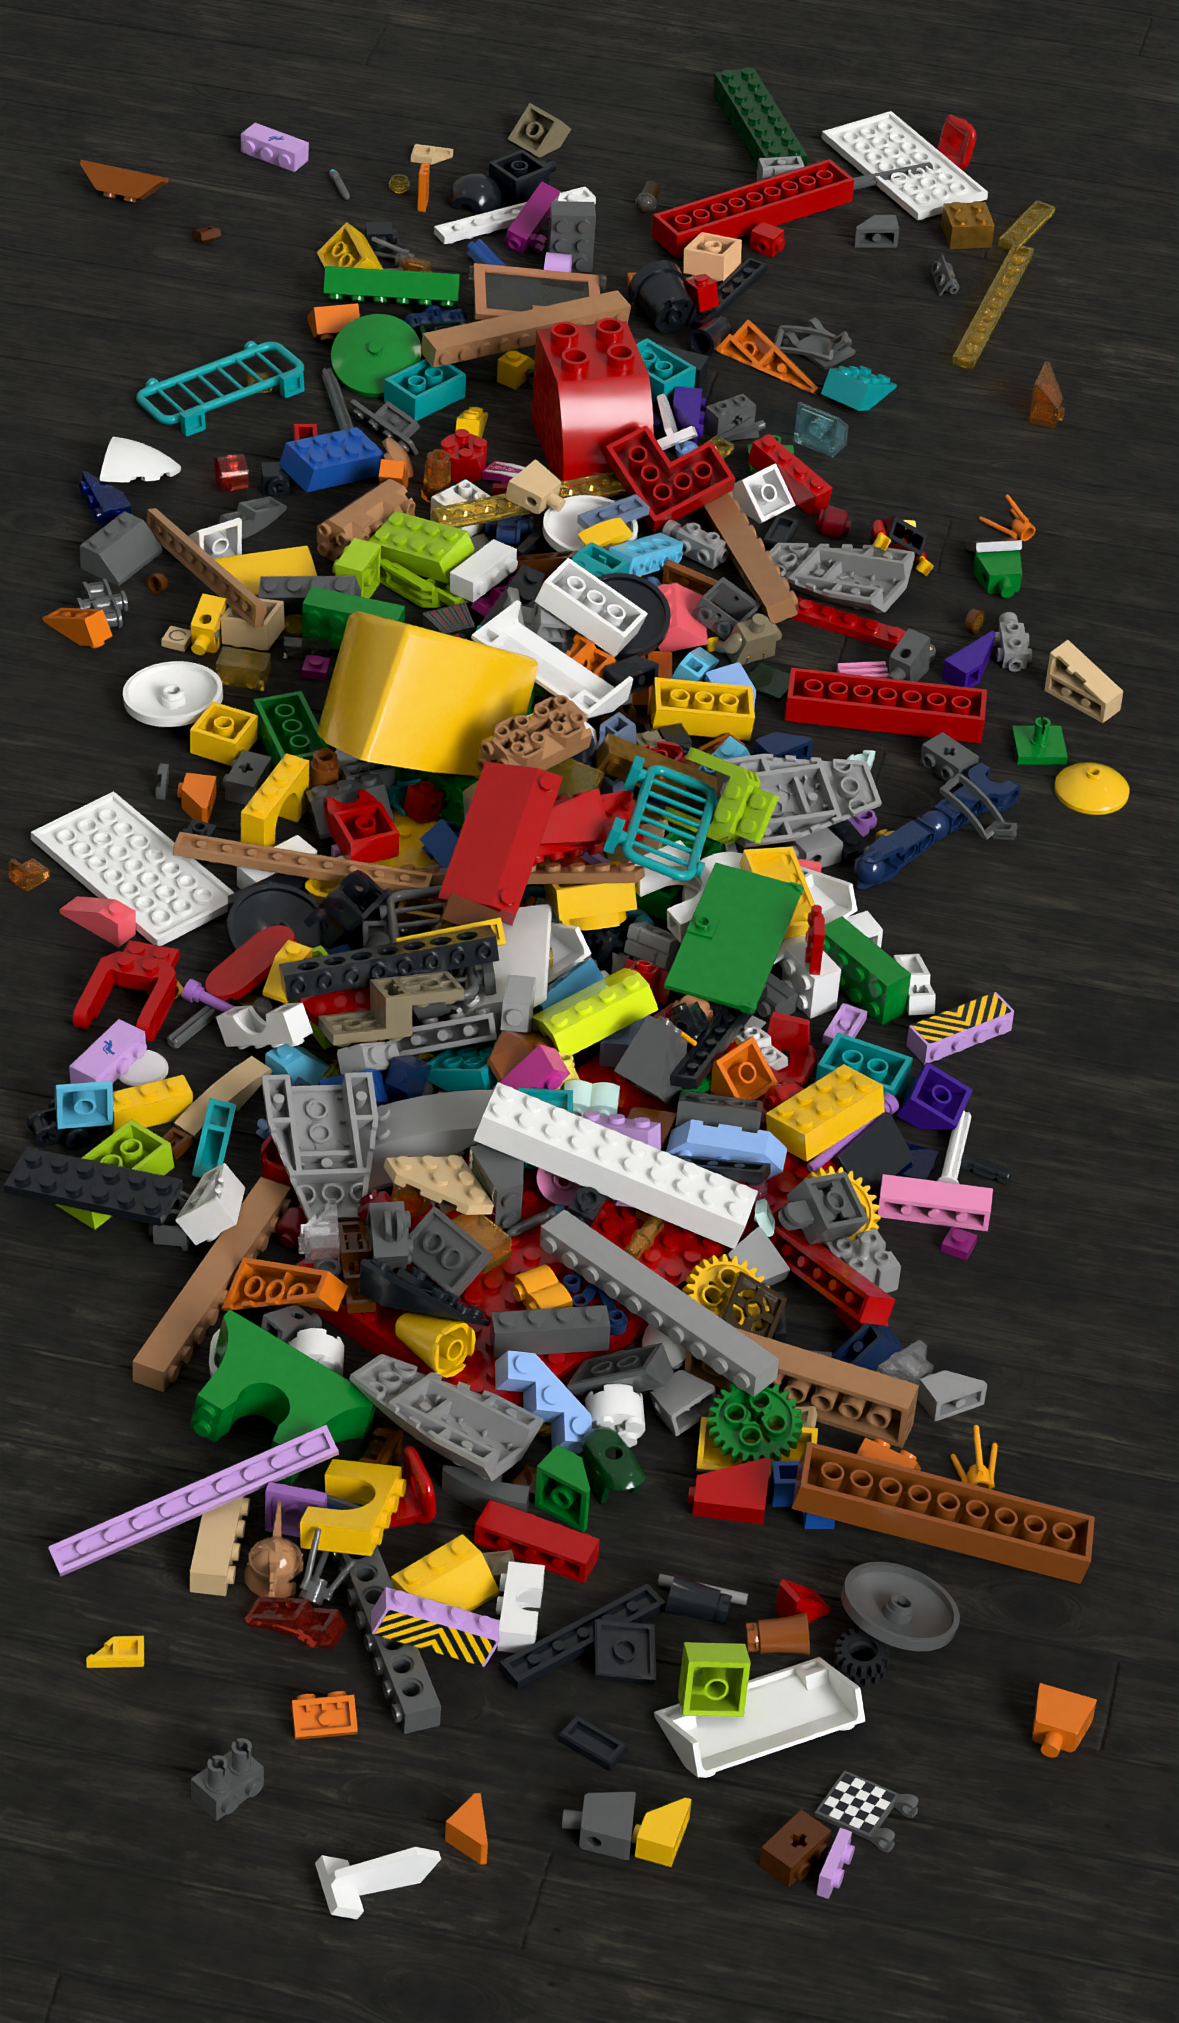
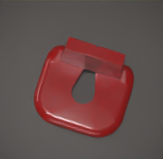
M949 114L945 119L937 150L961 170H964L971 160L976 143V131L967 120Z
M773 1011L767 1032L771 1036V1045L780 1052L783 1050L790 1051V1063L787 1067L778 1070V1072L799 1086H803L810 1080L817 1061L816 1050L810 1045V1020Z
M406 1446L403 1449L404 1472L402 1479H406V1492L404 1497L399 1498L398 1509L396 1513L391 1515L389 1528L417 1522L428 1524L437 1514L435 1492L431 1479L417 1450L413 1446Z

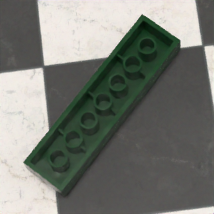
M743 68L740 70L715 72L713 95L757 169L759 158L801 156L804 167H806L808 155L755 69Z

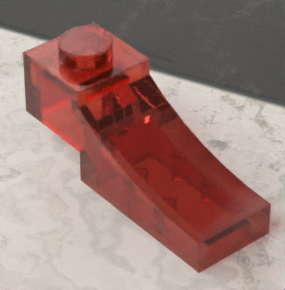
M258 1597L245 1617L249 1627L281 1632L306 1642L308 1647L334 1649L347 1629L339 1609L313 1608L309 1599Z

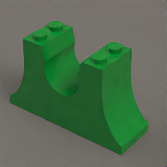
M228 1310L223 1317L215 1349L220 1366L197 1395L190 1424L191 1429L199 1436L216 1442L229 1432L232 1424L239 1418L257 1415L269 1419L277 1426L271 1449L327 1425L335 1443L348 1439H363L370 1429L376 1406L352 1382L232 1310ZM302 1471L277 1482L291 1486Z

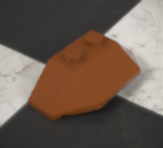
M86 160L80 161V165L95 189L103 191V196L116 198V194L124 196L123 200L136 203V199L144 200L167 184L169 178Z
M502 1031L487 1060L498 1082L505 1078L539 1044L556 1049L548 1035L543 1036L541 1032Z

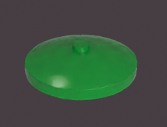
M386 314L362 316L347 324L336 336L331 350L332 367L339 382L352 393L363 397L382 398L384 397V382L386 378L422 361L421 343L413 328L397 317Z

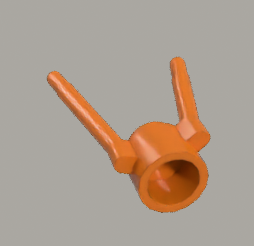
M1008 494L1005 495V498L1012 507L1010 512L1016 518L1011 524L1012 531L989 519L979 517L981 522L1009 535L1011 538L1017 539L1019 537L1022 541L1029 540L1036 530Z

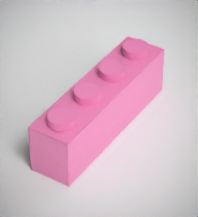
M883 1174L878 1215L882 1218L988 1231L993 1189Z

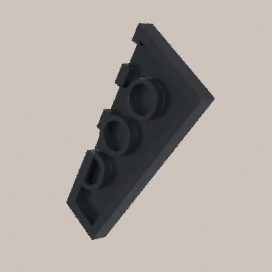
M523 564L480 623V626H484L504 610L503 605L508 598L507 590L509 587L518 589L521 606L534 608L535 599L540 591L545 574Z

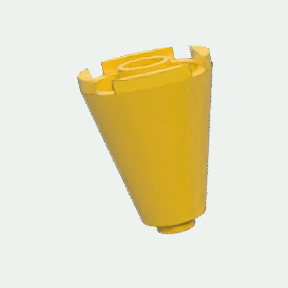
M406 1312L397 1319L395 1324L396 1336L435 1373L443 1375V1377H452L461 1372L466 1366L463 1362L467 1355L472 1357L476 1342L475 1331L463 1321Z

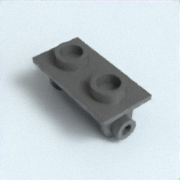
M941 254L931 268L939 296H942L944 291L956 294L960 286L955 279L953 266L947 263L944 255Z

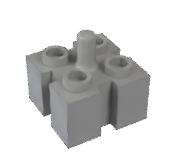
M877 1229L858 1233L853 1241L844 1237L826 1242V1249L884 1292L888 1293L898 1290L901 1265L891 1251H885L886 1243Z

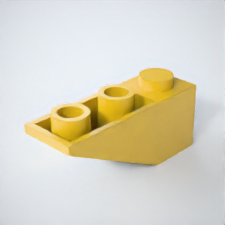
M469 407L468 410H465L457 417L456 431L465 429L469 434L482 438L488 413L483 412V408Z

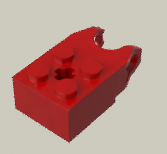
M365 789L356 790L357 799L353 803H341L329 796L323 798L327 829L346 860L373 863L399 856V831L381 801L378 802Z

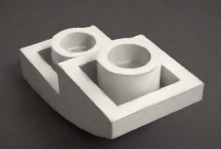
M753 1025L740 1031L734 1039L737 1045L753 1036L770 1067L778 1071L788 1066V1057L771 1045V1036L758 1026Z

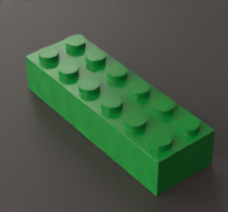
M325 266L324 294L329 295L330 300H343V296L351 297L352 301L365 302V298H373V301L376 303H387V299H395L396 304H409V301L412 300L418 301V305L424 306L432 305V302H440L442 307H454V303H459V274Z

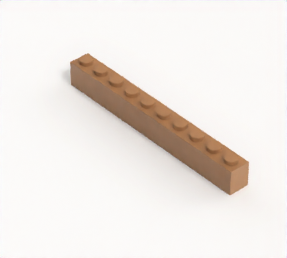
M616 290L423 333L420 352L430 365L435 368L536 345V329L551 328L552 325L558 322H570L579 326L596 324L603 318H615L621 322L627 321L628 323L631 305Z
M730 491L700 508L713 531L719 534V539L726 542L725 549L729 551L730 559L755 600L761 604L760 608L769 621L776 624L798 615L795 607L798 604V600L794 591H789L790 587L786 578H781L782 575L778 565H773L770 552L765 551L762 539L760 537L757 538L753 525H749L748 518L745 512H741L737 499L733 500L732 492Z
M260 1177L241 1204L237 1224L221 1233L132 1361L134 1382L165 1392L169 1384L177 1380L182 1365L190 1361L195 1346L203 1342L206 1330L217 1321L219 1311L224 1304L242 1258L256 1259L260 1251L264 1252L271 1235L277 1233L276 1225L289 1207H293L291 1187Z

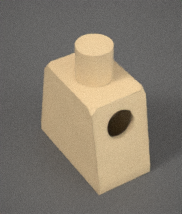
M536 459L509 481L505 495L507 500L535 514H540L548 506L559 512L566 503L565 499L558 496L561 481Z

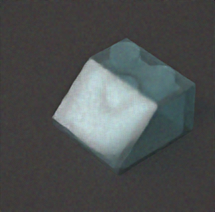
M802 402L797 404L794 442L834 457L847 445L849 425L841 418Z

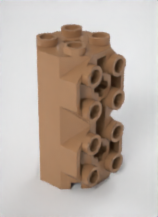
M388 479L317 525V550L320 555L335 562L336 559L342 556L344 548L349 546L354 538L368 541L395 511L414 516L415 503L412 498L408 499L405 493L408 491L405 486L392 479Z
M564 695L549 697L535 704L532 716L518 715L496 724L493 735L481 741L477 767L482 772L485 762L547 770L589 748L592 731L590 728H585L584 722L588 721L587 717L568 697Z

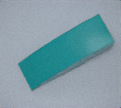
M212 1098L209 1099L192 1177L202 1178L204 1173L223 1164L237 1104Z

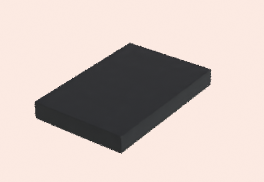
M890 1112L882 1113L833 1157L838 1169L842 1167L843 1171L847 1174L850 1171L853 1172V1179L855 1181L860 1177L863 1178L861 1186H870L867 1192L868 1195H874L881 1189L883 1174L895 1176L914 1159Z

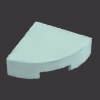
M864 750L862 754L850 755L847 760L867 761L871 770L876 751Z

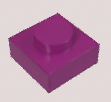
M306 655L302 667V678L326 681L331 658Z
M952 1226L942 1242L941 1252L967 1261L977 1243L978 1235Z

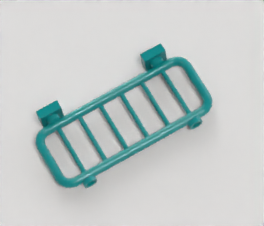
M249 341L245 344L244 350L161 382L155 378L149 379L146 382V387L137 393L136 401L162 424L171 425L181 422V432L187 437L206 429L205 412L280 384V395L285 399L304 392V364L280 343L265 342L257 345L254 341ZM276 351L295 368L283 373L261 353ZM256 355L278 375L263 380L245 365L242 360ZM237 363L255 378L258 383L244 388L222 368ZM217 370L239 390L223 395L203 375ZM198 378L219 398L204 403L182 383ZM178 385L199 405L184 411L163 390ZM159 393L180 413L164 415L146 397Z
M635 755L623 788L633 792L636 782L641 784L627 832L623 831L625 820L615 817L603 851L613 854L616 845L622 847L623 855L629 861L679 881H689L694 876L700 878L705 863L700 861L712 815L720 800L719 798L717 799V792L709 784L665 766L653 765L645 770L642 768L645 759ZM655 775L663 776L704 793L707 799L654 779ZM652 783L705 804L704 810L700 811L650 791ZM648 796L701 816L700 823L698 824L648 804ZM644 809H649L697 828V834L693 836L643 816ZM644 821L694 841L693 848L690 849L639 828L640 822ZM637 833L689 853V861L687 862L635 841ZM632 847H638L686 866V871L678 870L633 851Z

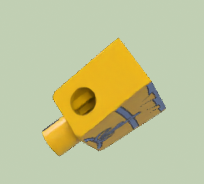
M202 594L191 622V650L195 654L203 655L205 652L216 653L222 643L220 618L227 610L226 598Z

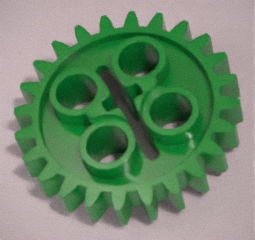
M731 1383L729 1392L722 1389L720 1391V1398H714L713 1407L709 1408L708 1416L710 1418H708L707 1427L710 1428L709 1438H715L714 1448L723 1446L721 1456H726L729 1453L732 1454L731 1463H734L738 1458L742 1459L743 1464L763 1458L781 1461V1454L790 1457V1448H797V1439H801L803 1419H800L801 1409L796 1408L797 1400H788V1390L780 1394L779 1384H776L772 1389L767 1386L753 1397ZM755 1404H763L766 1407L759 1408ZM737 1416L740 1420H732L729 1417ZM777 1426L781 1430H772L769 1427ZM745 1439H753L756 1442L748 1443Z

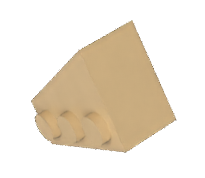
M1069 640L1050 652L1044 691L1101 723H1104L1120 711L1123 690Z

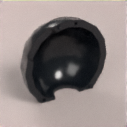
M473 172L464 174L452 184L447 198L452 208L460 209L461 205L466 204L474 209L475 215L501 209L503 204L502 193L498 184L485 174Z

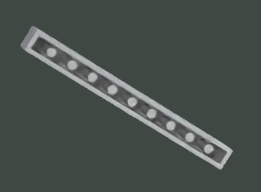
M565 1209L541 1226L540 1247L546 1253L553 1255L563 1262L566 1267L574 1270L584 1277L586 1281L604 1291L610 1298L624 1305L631 1313L638 1315L648 1322L651 1327L658 1329L668 1336L674 1343L679 1344L692 1353L695 1358L702 1360L712 1367L718 1374L729 1379L739 1389L755 1397L777 1379L779 1358Z

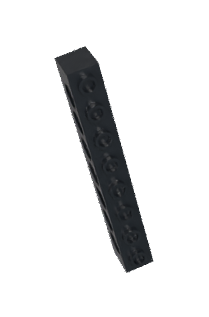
M490 925L283 963L279 964L282 990L287 1001L369 986L371 979L441 972L499 961L496 935Z

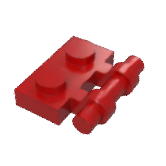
M813 905L807 920L809 927L805 937L807 942L805 963H809V974L820 975L825 937V917L822 914V907L820 905Z

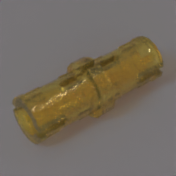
M651 1215L640 1230L637 1229L632 1234V1240L623 1250L638 1260L646 1249L649 1250L655 1237L664 1228V1223H661L662 1220Z

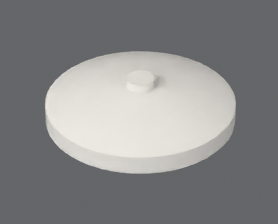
M592 495L564 498L566 503L561 511L557 512L549 507L544 515L542 529L546 541L558 552L581 550L585 546L579 540L578 533L584 529L577 523L578 515L615 501ZM635 519L625 523L633 533V537L623 543L637 539L638 524ZM609 544L605 546L604 549L609 551V547L612 546Z
M173 661L146 667L130 677L123 688V701L126 711L142 723L159 727H176L195 723L212 701L221 704L223 700V687L220 677L208 667L192 662Z

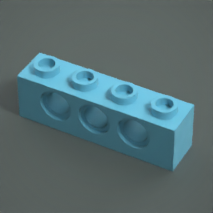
M657 533L609 547V551L629 562L628 574L642 576L664 569V564L668 560L679 564L683 556L682 548L684 543L663 533Z

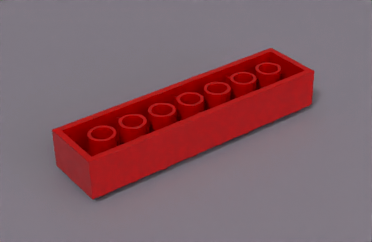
M791 667L785 721L931 738L943 732L957 741L982 743L987 690Z

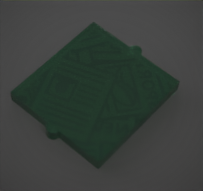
M760 663L753 672H749L748 677L755 687L757 694L780 702L788 693L789 673Z

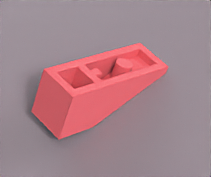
M77 896L59 909L60 914L118 948L136 935V911L116 899Z

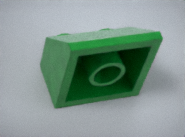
M556 1445L537 1466L534 1506L584 1533L587 1530L590 1486L583 1460L574 1452Z

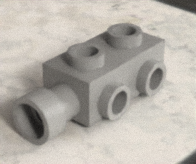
M670 519L662 529L663 534L684 543L682 548L683 555L706 567L714 569L728 558L729 551L725 549L726 542L719 539V534L715 532L707 533L701 530L700 525L697 523H687L681 527L680 523Z
M1012 612L1003 613L999 617V630L995 633L994 646H999L996 650V661L1002 663V668H1009V670L1017 672L1021 669H1026L1027 663H1031L1032 649L1028 648L1029 633H1025L1024 623H1018L1016 614Z

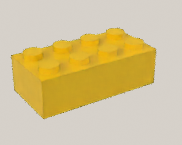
M654 678L650 698L652 731H658L660 727L682 723L689 736L718 738L729 732L738 740L750 741L755 720L752 686Z
M843 1064L767 1112V1131H770L787 1148L788 1152L807 1162L885 1112L883 1085Z

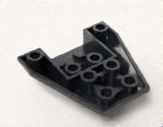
M377 1257L374 1261L362 1259L360 1263L359 1292L381 1306L489 1326L491 1321L482 1316L484 1312L471 1304L465 1305L460 1301L461 1298L445 1291L427 1280L428 1274L412 1266L411 1270L399 1268L396 1274L389 1270L391 1265Z

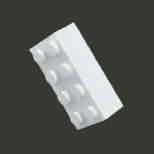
M569 558L544 581L535 599V602L544 609L551 612L584 637L594 641L596 645L614 657L638 633L648 614Z

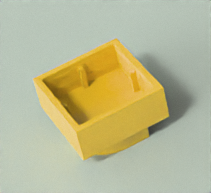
M619 861L608 862L610 866H619L621 864ZM634 883L544 884L546 903L552 907V911L557 916L559 923L578 926L580 930H596L620 926V923L624 922L627 918L626 911L637 909Z

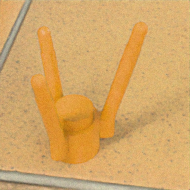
M974 1425L976 1464L969 1468L967 1476L956 1455L951 1454L950 1458L962 1482L992 1489L995 1487L994 1472L998 1445L997 1443L992 1444L989 1468L987 1469L983 1465L979 1426Z

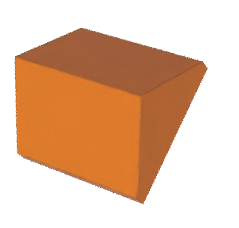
M753 1036L713 1062L710 1091L716 1095L756 1100L765 1094L768 1088L778 1084Z

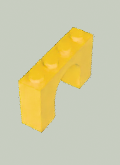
M287 753L284 755L241 811V842L275 847V831L278 816L295 822L300 820L308 809L305 791L309 790V760Z
M332 1459L325 1473V1493L350 1503L364 1506L350 1510L308 1506L300 1521L301 1548L311 1549L315 1530L320 1528L321 1534L317 1550L372 1556L376 1545H380L382 1542L384 1529H388L390 1526L392 1513L397 1512L399 1498L405 1495L406 1479H402V1467Z

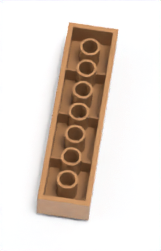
M737 1329L779 1358L777 1379L768 1385L769 1388L772 1389L776 1384H779L780 1387L781 1383H785L784 1391H789L788 1400L796 1399V1407H816L817 1422L871 1439L879 1438L890 1445L903 1448L913 1426L919 1385ZM686 1350L684 1371L712 1384L716 1390L721 1391L723 1389L729 1392L730 1384L733 1382L718 1374L712 1367L702 1360L695 1358L692 1353Z

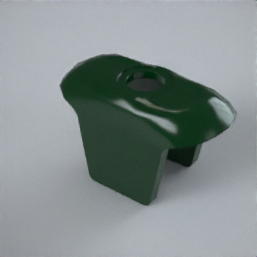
M599 1427L588 1431L582 1437L581 1446L584 1453V1468L590 1490L599 1504L606 1502L609 1489L617 1491L629 1489L631 1493L638 1491L639 1485L645 1481V1474L631 1449L617 1432L609 1427ZM615 1449L616 1460L609 1459L605 1455L606 1451Z

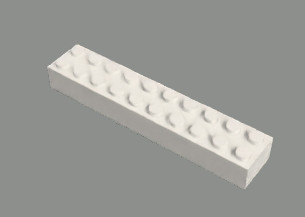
M497 1083L473 1139L476 1142L579 1185L595 1188L603 1195L732 1249H735L758 1193L757 1190L501 1083Z

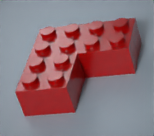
M645 425L606 446L605 459L628 495H638L650 507L649 515L643 516L653 533L663 528L668 520L676 521L734 490L735 477L712 441L670 462L648 426Z

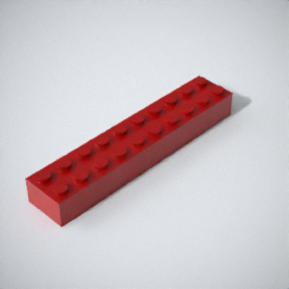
M828 159L654 214L652 238L675 258L684 256V248L701 232L737 239L751 234V231L760 222L777 226L852 202L855 179L832 160Z

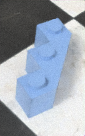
M691 1119L671 1130L666 1152L672 1155L771 1163V1174L767 1178L769 1179L783 1172L787 1148L770 1131L758 1130L757 1133L742 1131V1127L725 1124H719L718 1127L703 1125V1121Z
M505 1352L495 1361L496 1389L523 1392V1409L543 1418V1422L551 1423L552 1450L556 1445H559L574 1453L582 1452V1437L592 1430V1415L535 1353Z

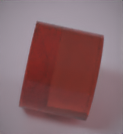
M243 454L215 457L214 474L219 492L248 488V468Z

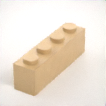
M243 1496L202 1514L190 1569V1592L226 1596L228 1584H234L236 1566L232 1565L233 1561H239L241 1544L237 1543L238 1538L243 1539L245 1521L242 1520V1517L248 1516L250 1498Z

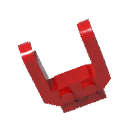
M129 940L123 952L118 951L101 958L75 1007L73 1014L74 1027L87 1030L93 1019H97L114 984H117L121 987L152 992L136 1024L137 1028L145 1031L146 1041L152 1042L179 992L178 982L175 978L176 972L174 970L180 958L179 949Z

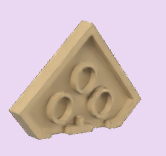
M399 1156L385 1159L383 1167L394 1184L401 1187L409 1184L420 1189V1195L438 1203H441L443 1200L457 1205L456 1211L465 1215L492 1214L493 1202L462 1156Z

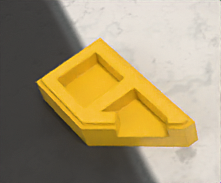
M113 1636L104 1643L102 1649L94 1655L90 1654L86 1658L87 1668L144 1667V1636Z

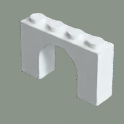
M681 840L675 842V843H678V844H680V845L685 846V845L681 842ZM669 845L658 849L674 857L689 861V853ZM653 853L644 855L678 870L686 871V866ZM705 865L700 878L694 876L692 880L679 881L644 867L645 877L634 883L635 892L640 897L669 885H684L698 892L693 898L667 909V928L682 943L710 873Z

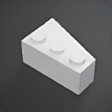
M223 1163L204 1173L175 1221L195 1245L205 1240L211 1242L221 1232L237 1224L245 1187L229 1167Z

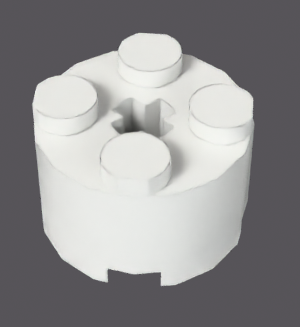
M309 1328L297 1332V1337L288 1341L287 1344L343 1377L344 1344L340 1337L337 1336L335 1339L333 1336L327 1335L325 1329Z
M607 1384L604 1385V1391L596 1394L591 1391L586 1396L585 1408L592 1415V1429L609 1427L619 1434L628 1447L637 1444V1439L645 1431L641 1393L633 1392V1387L630 1385Z

